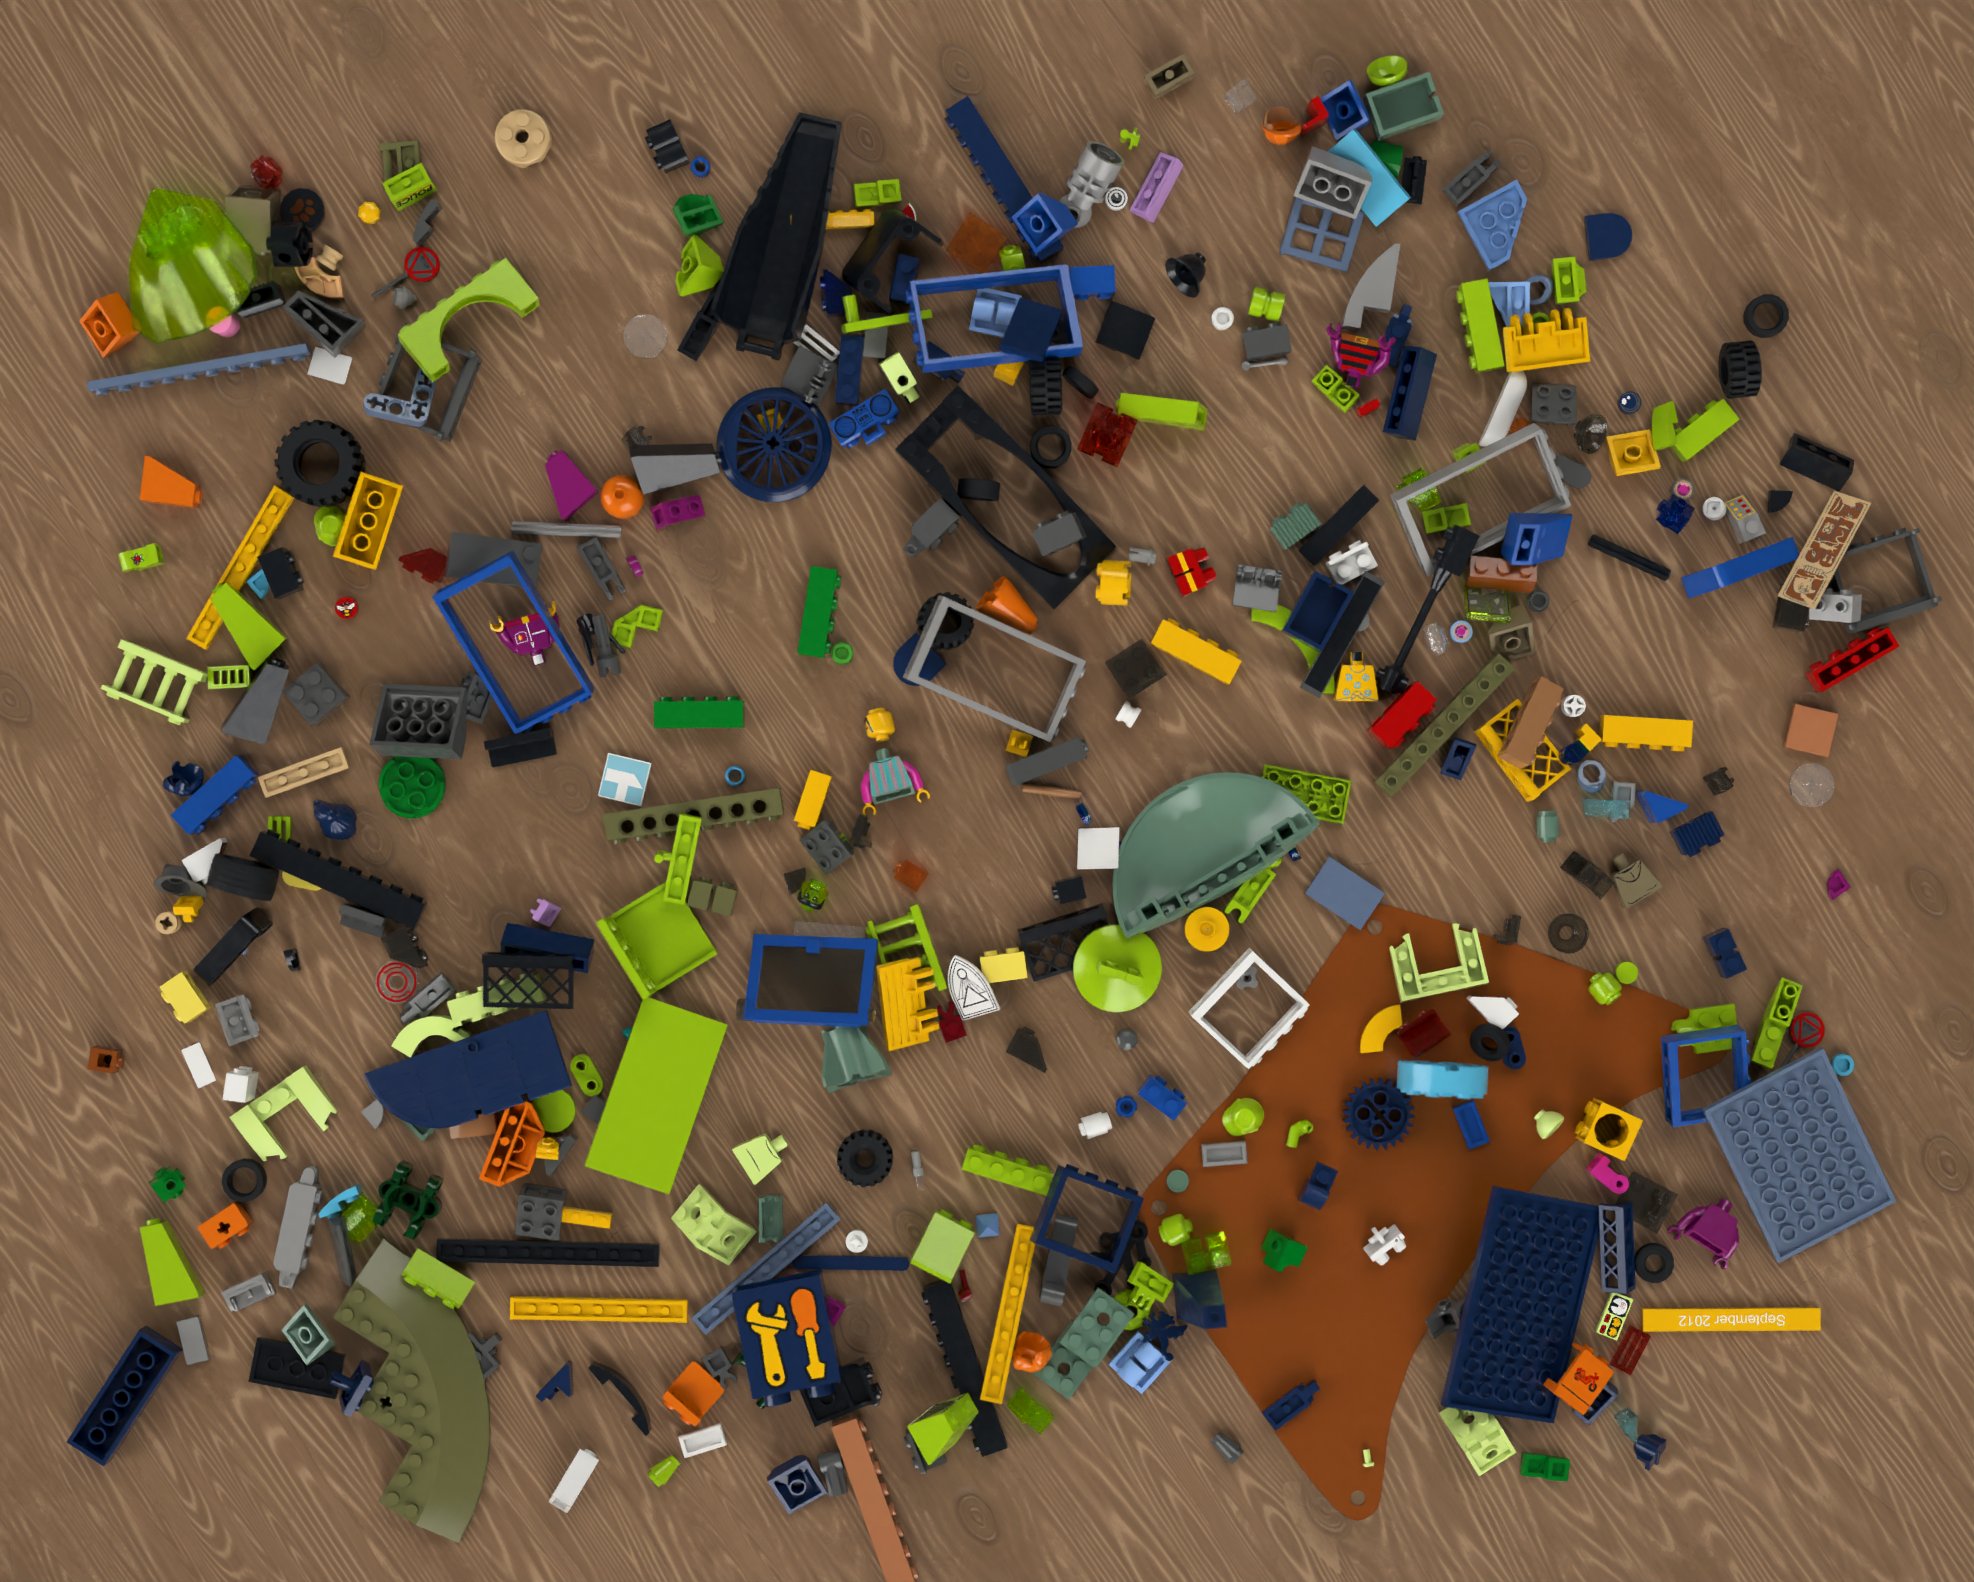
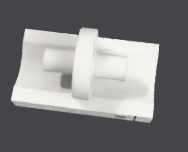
M1395 1224L1388 1229L1384 1227L1379 1232L1373 1227L1371 1230L1375 1235L1368 1239L1370 1243L1363 1247L1373 1262L1376 1261L1378 1264L1384 1265L1389 1260V1256L1386 1254L1389 1249L1393 1247L1396 1252H1401L1406 1248L1403 1240L1405 1237Z

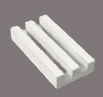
M807 324L804 326L800 340H805L833 363L840 355V351ZM807 332L832 351L834 355H829L805 334ZM793 342L796 346H802L803 348L809 350L801 342Z

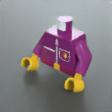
M552 601V608H548L560 628L558 616L555 612L556 602ZM539 613L504 622V624L501 616H497L498 624H493L489 620L491 629L496 631L502 643L513 653H519L521 656L530 654L533 666L546 663L543 650L551 648L555 640Z

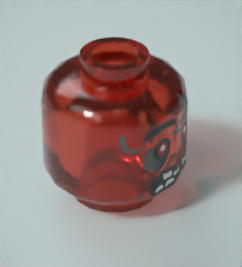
M262 155L250 165V176L261 188L267 189L272 187V189H275L282 183L281 176L284 170L271 156L264 157Z

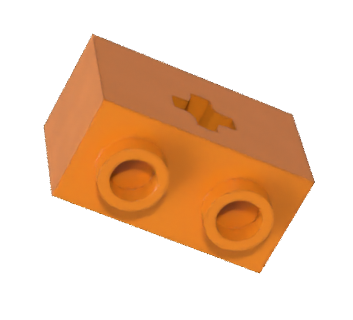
M235 1202L198 1226L197 1229L211 1250L217 1246L222 1249L231 1243L230 1237L235 1234L240 1237L249 1231L248 1226L253 1223V1220L242 1203ZM229 1223L230 1227L224 1230L223 1226Z

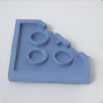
M1517 180L1457 212L1488 271L1507 262L1511 256L1512 247L1527 202V197Z

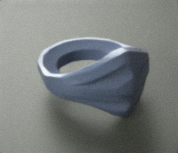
M1537 274L1525 281L1530 282V284L1541 281L1546 288L1540 299H1530V305L1542 304L1551 297L1553 282L1548 276Z
M1586 760L1581 763L1577 769L1579 785L1589 793L1598 792L1606 782L1605 769L1595 760ZM1593 765L1599 770L1600 777L1597 782L1589 783L1584 777L1583 768L1585 766Z

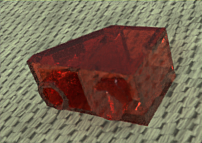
M432 548L403 555L398 559V561L404 563L402 568L411 573H414L415 570L422 573L421 578L431 584L434 581L441 583L445 577L447 556Z

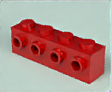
M1877 626L1866 632L1868 636L1864 639L1856 638L1847 644L1848 648L1842 652L1838 649L1829 654L1828 657L1830 659L1822 663L1820 660L1810 665V671L1806 672L1805 675L1815 692L1827 690L1898 648L1899 644L1889 627L1879 629Z

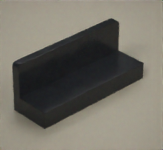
M1794 433L1790 438L1788 450L1780 460V465L1836 491H1840L1853 473L1855 460Z
M551 728L484 741L485 750L489 752L492 767L557 754Z

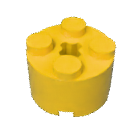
M1103 560L1102 563L1097 564V576H1099L1100 585L1096 586V598L1098 601H1101L1102 605H1129V601L1126 598H1130L1131 573H1128L1127 567H1131V561Z

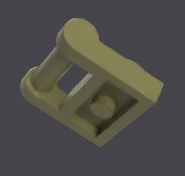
M418 140L379 144L383 158V182L393 177L392 151L397 152L398 174L421 163L420 143Z

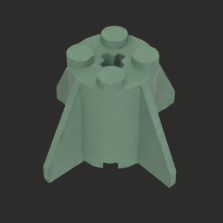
M861 1025V1028L835 1026V1029L829 1028L821 1031L825 1045L821 1079L823 1086L827 1087L828 1093L855 1085L856 1082H865L873 1078L892 1075L886 1059L869 1038L865 1025Z

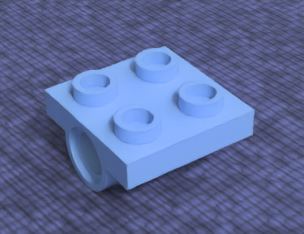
M989 288L978 289L969 331L1003 338L1017 303L1022 296Z
M1137 1330L1108 1364L1127 1384L1142 1394L1171 1361H1167L1162 1356L1160 1349L1152 1342L1142 1343V1339H1144L1143 1334Z

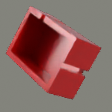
M1418 681L1411 682L1403 694H1400L1383 712L1384 716H1379L1366 731L1385 749L1397 748L1405 740L1403 735L1406 732H1412L1420 724L1418 719L1422 715L1427 716L1436 707L1433 703L1437 699Z

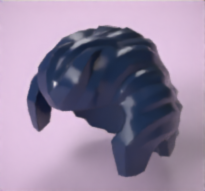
M176 761L172 765L173 775L168 776L163 781V788L168 792L179 796H189L202 785L204 778L203 769L192 763L180 766V762Z

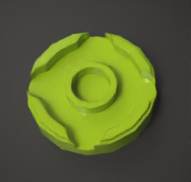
M565 1090L536 1098L533 1101V1106L545 1130L548 1132H560L569 1127L575 1119L577 1110L574 1099Z

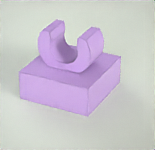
M537 899L540 905L537 910L531 909L532 918L550 927L562 908L545 899Z

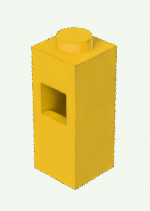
M810 770L794 821L798 822V827L810 830L811 826H817L832 776Z

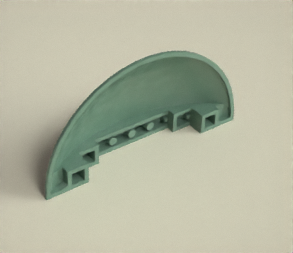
M1231 772L1206 774L1183 781L1169 788L1149 803L1136 817L1119 848L1118 868L1114 869L1113 899L1118 921L1125 937L1129 938L1169 923L1230 892L1292 850L1311 834L1320 823L1311 810L1292 792L1270 780L1250 774Z

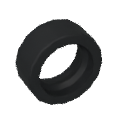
M1764 294L1753 299L1746 306L1743 314L1747 330L1759 338H1770L1780 333L1786 327L1789 320V310L1786 303L1780 297L1772 294ZM1769 303L1777 308L1779 320L1773 328L1762 329L1756 325L1753 314L1758 305Z
M1055 425L1039 428L1033 434L1030 441V453L1033 460L1044 468L1054 469L1062 466L1071 454L1072 442L1069 435L1064 429ZM1055 434L1063 441L1064 450L1057 459L1047 460L1039 454L1038 442L1044 435Z
M960 478L958 480L957 494L960 498L978 501L999 500V482L974 478Z
M244 1158L233 1162L225 1169L222 1175L224 1192L236 1202H247L257 1198L263 1193L267 1185L265 1169L259 1162L253 1159ZM246 1167L255 1172L257 1185L253 1191L240 1193L233 1187L232 1175L239 1168Z

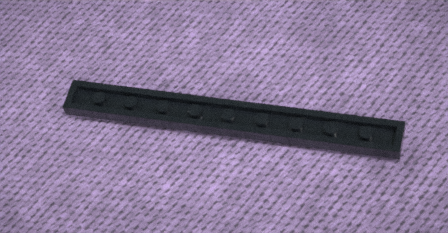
M438 1238L436 1259L440 1262L659 1267L660 1243Z

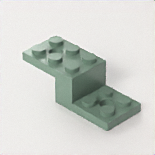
M1097 1287L1075 1320L1071 1319L1051 1346L1052 1357L1046 1366L1038 1372H1033V1375L1067 1399H1070L1091 1368H1097L1135 1313ZM1100 1313H1107L1110 1316L1107 1324L1098 1323L1097 1316ZM1062 1362L1070 1365V1370L1066 1374H1061L1057 1369L1058 1365Z

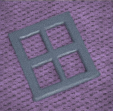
M1295 197L1280 247V255L1286 254L1347 272L1364 212L1359 211L1357 218L1353 219L1347 237L1327 231L1332 212L1340 213ZM1303 204L1323 209L1318 228L1298 222ZM1296 228L1316 234L1311 252L1291 246ZM1325 237L1346 243L1341 261L1320 255Z

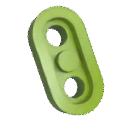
M586 1054L575 1056L570 1063V1068L580 1088L588 1096L598 1095L604 1088V1081L593 1060ZM578 1062H583L585 1064V1068L583 1070H580L578 1068ZM590 1081L596 1084L595 1089L588 1087Z

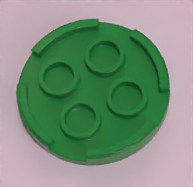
M395 756L383 767L379 776L378 788L384 805L391 812L404 818H420L432 813L440 805L446 791V780L440 765L432 758Z

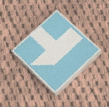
M608 753L598 796L642 806L652 763Z

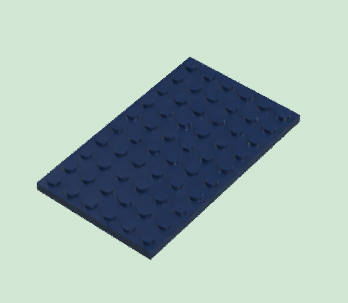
M1492 1186L1440 1405L1554 1424L1560 1398L1543 1386L1548 1378L1558 1383L1567 1370L1600 1232L1598 1205Z

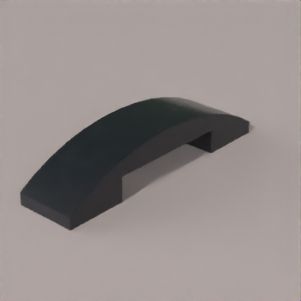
M594 1361L589 1366V1370L602 1385L608 1380L615 1385L637 1411L632 1417L633 1422L645 1436L648 1435L651 1431V1422L646 1406L638 1392L617 1371Z

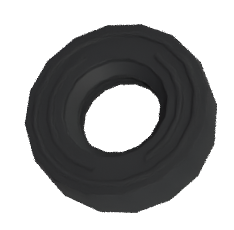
M1068 366L1063 371L1062 376L1084 396L1092 399L1098 393L1099 389L1076 368Z
M1489 1023L1480 1024L1476 1027L1469 1039L1473 1052L1486 1061L1494 1062L1501 1060L1507 1054L1510 1047V1040L1507 1034L1500 1027ZM1485 1036L1492 1038L1497 1043V1047L1490 1048L1486 1046L1482 1038Z
M1648 1243L1638 1249L1635 1254V1271L1644 1281L1660 1283L1672 1274L1674 1258L1665 1246L1658 1243ZM1650 1255L1661 1257L1662 1266L1659 1270L1650 1271L1647 1269L1646 1259Z

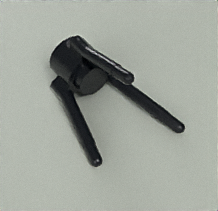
M588 613L579 617L576 622L583 639L589 663L591 666H594L591 649H594L591 635H594L595 631L592 621L593 615ZM609 632L610 641L624 654L625 650Z

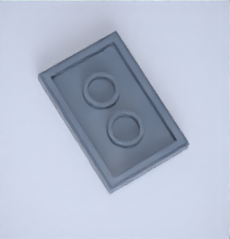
M1330 856L1305 892L1306 895L1359 930L1362 929L1385 894Z

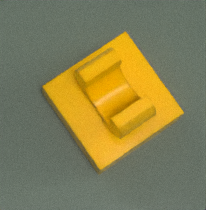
M1012 730L1005 751L1027 757L1033 736Z
M181 896L173 906L174 915H183L184 922H194L193 917H198V910L204 904L202 896Z

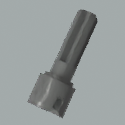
M596 614L592 616L600 654L596 659L599 676L606 677L609 672L608 667H610L612 675L620 674L621 668L618 655L612 652L605 615Z

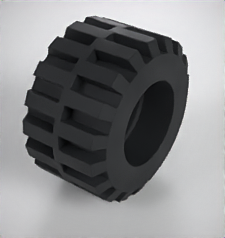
M1752 340L1724 343L1719 353L1718 367L1721 388L1726 398L1757 396L1761 386L1762 368L1756 344Z
M1058 358L1043 359L1042 362L1031 360L1029 364L1030 401L1033 416L1060 415L1062 412L1061 362Z
M950 592L938 593L930 597L918 612L916 620L918 634H922L938 595L972 609L971 605L968 606L966 604L967 600L959 598L960 595L956 593L954 595H951ZM948 607L947 610L956 616L958 627L951 634L937 631L931 647H936V650L945 649V651L959 647L971 635L975 618Z

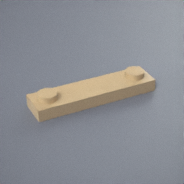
M340 747L258 777L265 798H269L349 769L350 765L344 748Z

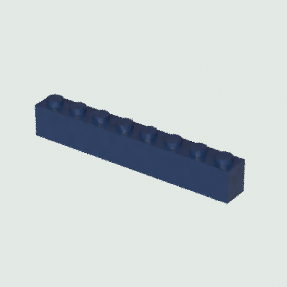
M967 96L945 110L947 117L944 120L950 130H956L959 135L956 137L958 143L963 149L966 147L970 152L969 160L974 167L978 166L982 171V174H980L981 179L986 186L990 185L994 190L992 196L998 205L1003 204L1006 209L1004 214L1011 224L1014 222L1011 217L1033 197ZM1018 228L1016 231L1018 237L1022 242H1027ZM1057 240L1038 254L1029 245L1030 249H1028V252L1034 261L1038 260L1042 264L1063 251L1064 246L1060 240Z

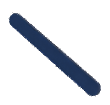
M799 1255L792 1261V1264L796 1269L904 1271L908 1269L910 1262L906 1257Z

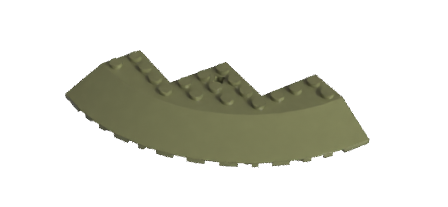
M384 1238L353 1283L333 1319L389 1352L374 1378L372 1388L363 1396L358 1412L412 1445L378 1502L413 1524L459 1543L473 1517L475 1507L480 1498L489 1461L491 1428L489 1422L490 1403L489 1398H487L486 1381L483 1379V1369L475 1354L477 1351L476 1347L468 1338L465 1323L456 1313L455 1307L452 1309L442 1303L443 1299L438 1296H429L420 1285L416 1284L413 1286L404 1280L405 1277L401 1274L410 1261V1258L407 1256L408 1254ZM387 1396L391 1398L390 1403L386 1401Z

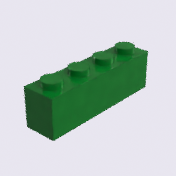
M811 566L798 655L825 659V654H830L831 641H828L829 632L833 633L835 619H831L832 610L836 611L838 605V597H835L836 588L840 589L842 576L838 575V570Z
M728 696L726 701H717V697H704V701H695V697H681V701H673V697H659V701H654V728H745V701H739V696Z

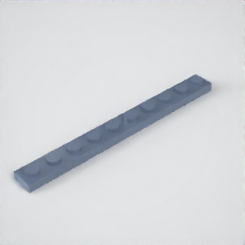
M305 343L88 381L87 388L88 391L96 393V396L110 394V390L118 389V392H126L132 390L131 387L133 386L149 388L153 387V383L156 382L172 384L175 383V379L179 378L187 381L197 379V375L205 374L206 377L217 376L219 371L227 370L228 373L241 371L242 367L249 366V369L262 368V364L270 362L271 365L284 364V360L287 359L303 361L306 360V356L312 355L311 346Z

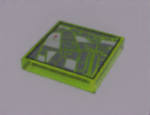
M1464 584L1466 619L1510 623L1511 606L1509 591L1465 587Z

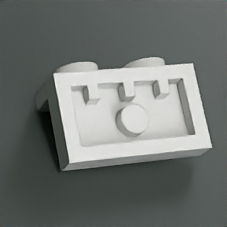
M1359 540L1348 546L1350 551L1344 554L1338 551L1329 556L1330 561L1326 565L1336 583L1343 585L1360 576L1365 571L1378 566L1368 547L1367 541L1362 544Z

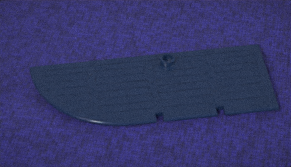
M547 1010L364 1073L365 1080L372 1093L390 1113L407 1123L425 1128L454 1127L478 1119L476 1111L478 1109H481L483 1116H487L525 1103L523 1097L525 1093L528 1094L529 1100H533L572 1086Z

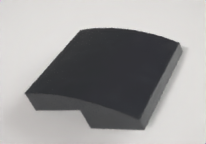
M1111 301L1095 343L1140 360L1155 318Z

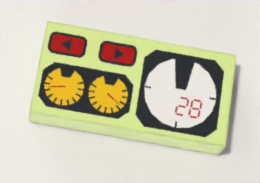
M1610 1292L1595 1332L1617 1341L1633 1299L1620 1293Z

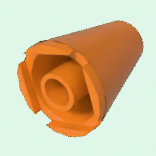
M1005 576L1000 577L992 585L993 588L989 592L986 591L976 606L977 610L983 615L1025 634H1032L1038 627L1036 623L1038 618L1011 581Z

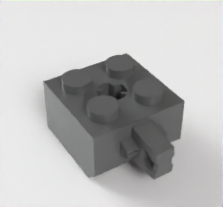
M939 498L912 525L913 536L903 550L912 559L925 549L927 551L931 548L936 550L943 543L942 537L946 533L951 535L959 527L957 523L959 522V516Z

